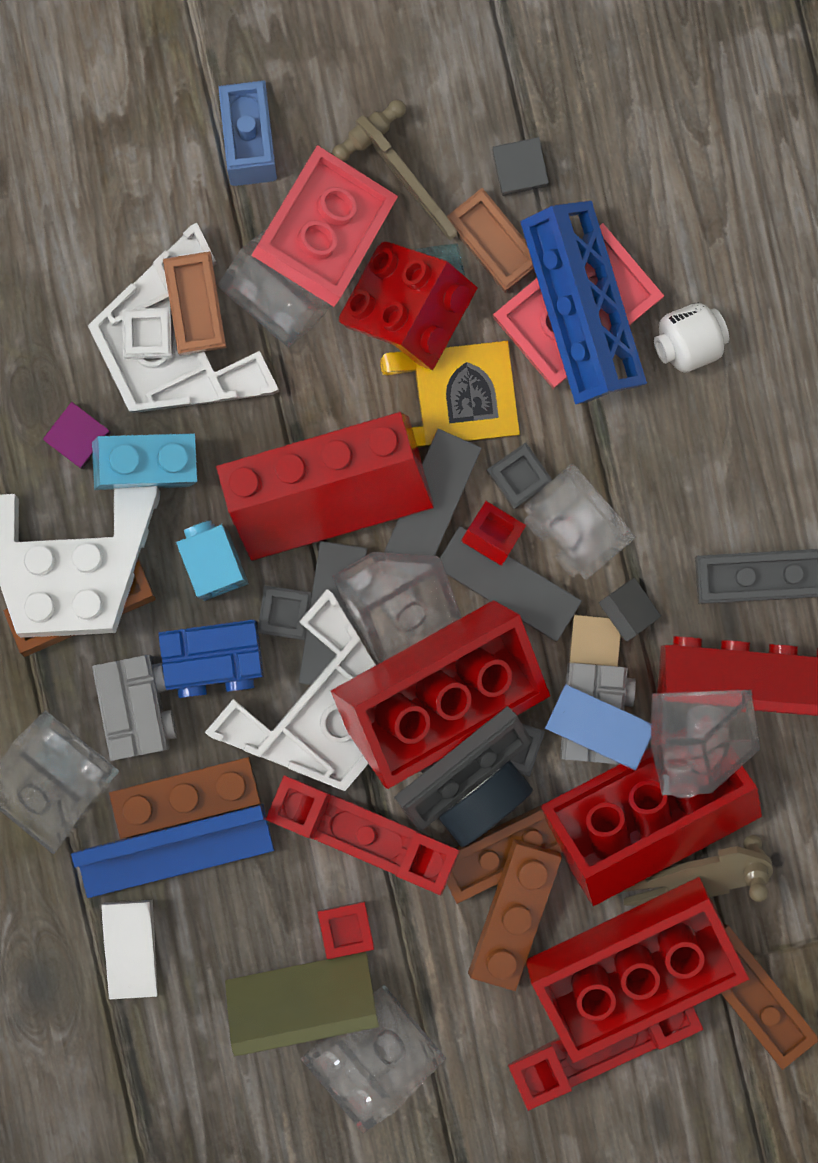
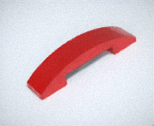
M286 775L282 778L265 819L306 838L314 839L395 874L396 877L440 896L443 894L461 851L394 820Z
M691 1007L575 1063L572 1062L559 1037L520 1057L507 1066L527 1111L572 1091V1087L656 1048L661 1050L702 1031L703 1027L694 1007Z

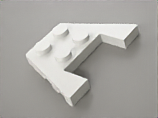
M198 223L191 225L183 232V236L170 249L165 250L136 282L131 283L88 325L130 413L266 396L279 392L260 351L217 372H214L205 352L179 356L173 319V358L124 359L122 309L171 308L163 259L211 252ZM212 254V261L214 266L217 264V262Z
M157 486L114 488V536L104 538L19 542V499L15 494L0 495V587L16 634L20 638L116 633L135 576L133 571L140 550L144 548L152 513L154 508L157 509L160 500V491Z
M326 589L299 622L336 653L334 659L273 730L267 728L236 700L232 699L205 733L213 739L225 742L248 753L346 791L369 763L347 732L331 690L376 665L335 596Z

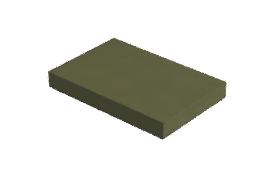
M366 952L225 980L230 1043L234 1057L379 1027Z

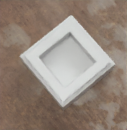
M171 308L122 309L124 359L173 358Z

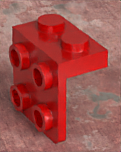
M385 241L377 246L340 313L339 321L348 329L393 344L419 366L433 370L478 287L446 260Z

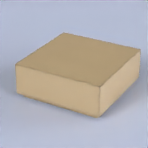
M573 615L569 663L618 667L620 633L609 618Z

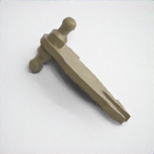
M393 100L382 112L375 111L367 118L362 115L355 121L357 126L348 133V139L333 148L332 155L345 162L356 150L364 151L372 145L437 227L449 240H452L457 236L456 233L458 231L383 136L390 130V123L396 118L403 117L406 113L404 102Z
M749 835L744 839V848L735 846L718 850V856L689 861L659 871L622 892L655 887L662 888L623 898V903L627 906H639L699 876L710 897L728 894L730 889L749 886L750 898L755 902H762L768 896V889L765 885H767L773 873L772 861L761 849L762 840L760 837Z

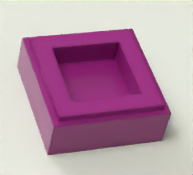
M71 402L42 440L80 469H83L93 456L92 442L98 436H108L111 431Z

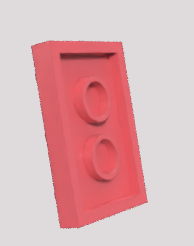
M317 145L251 256L334 307L343 295L398 196Z
M602 223L600 230L629 325H632L661 301L664 295L604 223ZM586 262L585 270L587 277L596 285L598 279L595 269ZM536 278L497 310L492 317L554 390L567 379V375L538 279ZM600 308L599 316L601 323L610 331L612 325L609 315Z

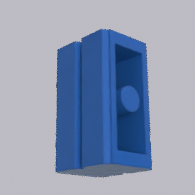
M254 619L159 632L166 690L177 689L178 698L207 695L206 685L225 683L226 692L255 688L254 679L264 677L257 621Z

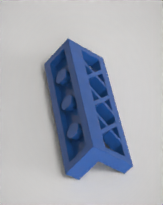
M592 200L553 205L520 221L575 405L592 401L612 392L637 388L647 384ZM569 216H579L584 233L583 239L574 233ZM586 262L595 269L598 279L596 285L587 277L585 270ZM600 308L609 315L612 325L610 331L601 323L599 316ZM615 354L622 360L627 378L618 379L613 362Z
M264 804L78 850L71 853L74 868H80L86 896L91 898L275 851L268 821L265 820L267 816Z

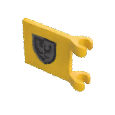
M508 341L446 347L433 370L419 366L402 351L389 352L382 356L380 365L383 375L416 372L422 427H412L418 448L431 446L438 429L466 441L520 435Z

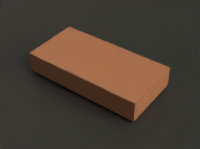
M483 188L447 216L458 231L456 233L504 293L534 270L526 240Z
M211 252L163 259L179 356L227 348Z

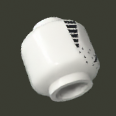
M699 302L666 314L660 320L659 335L654 337V345L661 361L665 364L671 362L677 370L684 373L717 361L724 353V345L729 342L727 325L720 312L715 308L709 309L706 305Z

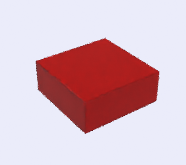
M485 501L461 542L502 566L527 525Z
M365 901L323 909L317 912L327 959L374 950Z

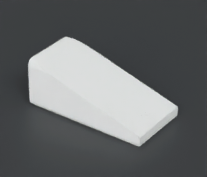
M153 900L103 903L102 923L109 999L157 997Z

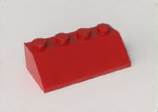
M401 411L216 466L229 515L251 561L434 509L410 418Z
M494 600L331 690L347 732L383 786L387 789L442 759L507 706L516 715H519L550 697L520 614Z
M673 636V645L661 646L656 703L818 716V648L816 657L797 656L798 646L769 644V653L750 652V642L721 640V649L702 648V638Z
M709 717L646 750L636 770L619 764L540 806L571 872L593 907L762 817L757 786Z
M700 876L526 960L531 984L573 1063L749 980Z

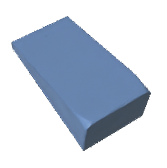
M265 80L218 86L230 184L232 186L275 181L277 173Z
M566 684L545 726V729L632 770L637 769L656 728L655 725Z

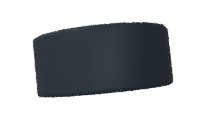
M509 761L443 813L439 820L461 847H465L511 813L532 794L533 789L513 763Z

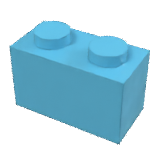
M195 434L98 436L92 442L94 490L157 486L158 488L190 487L197 482Z
M210 520L184 530L186 538L176 542L196 596L199 599L206 601L249 584L229 531L223 525L215 527V524H212Z

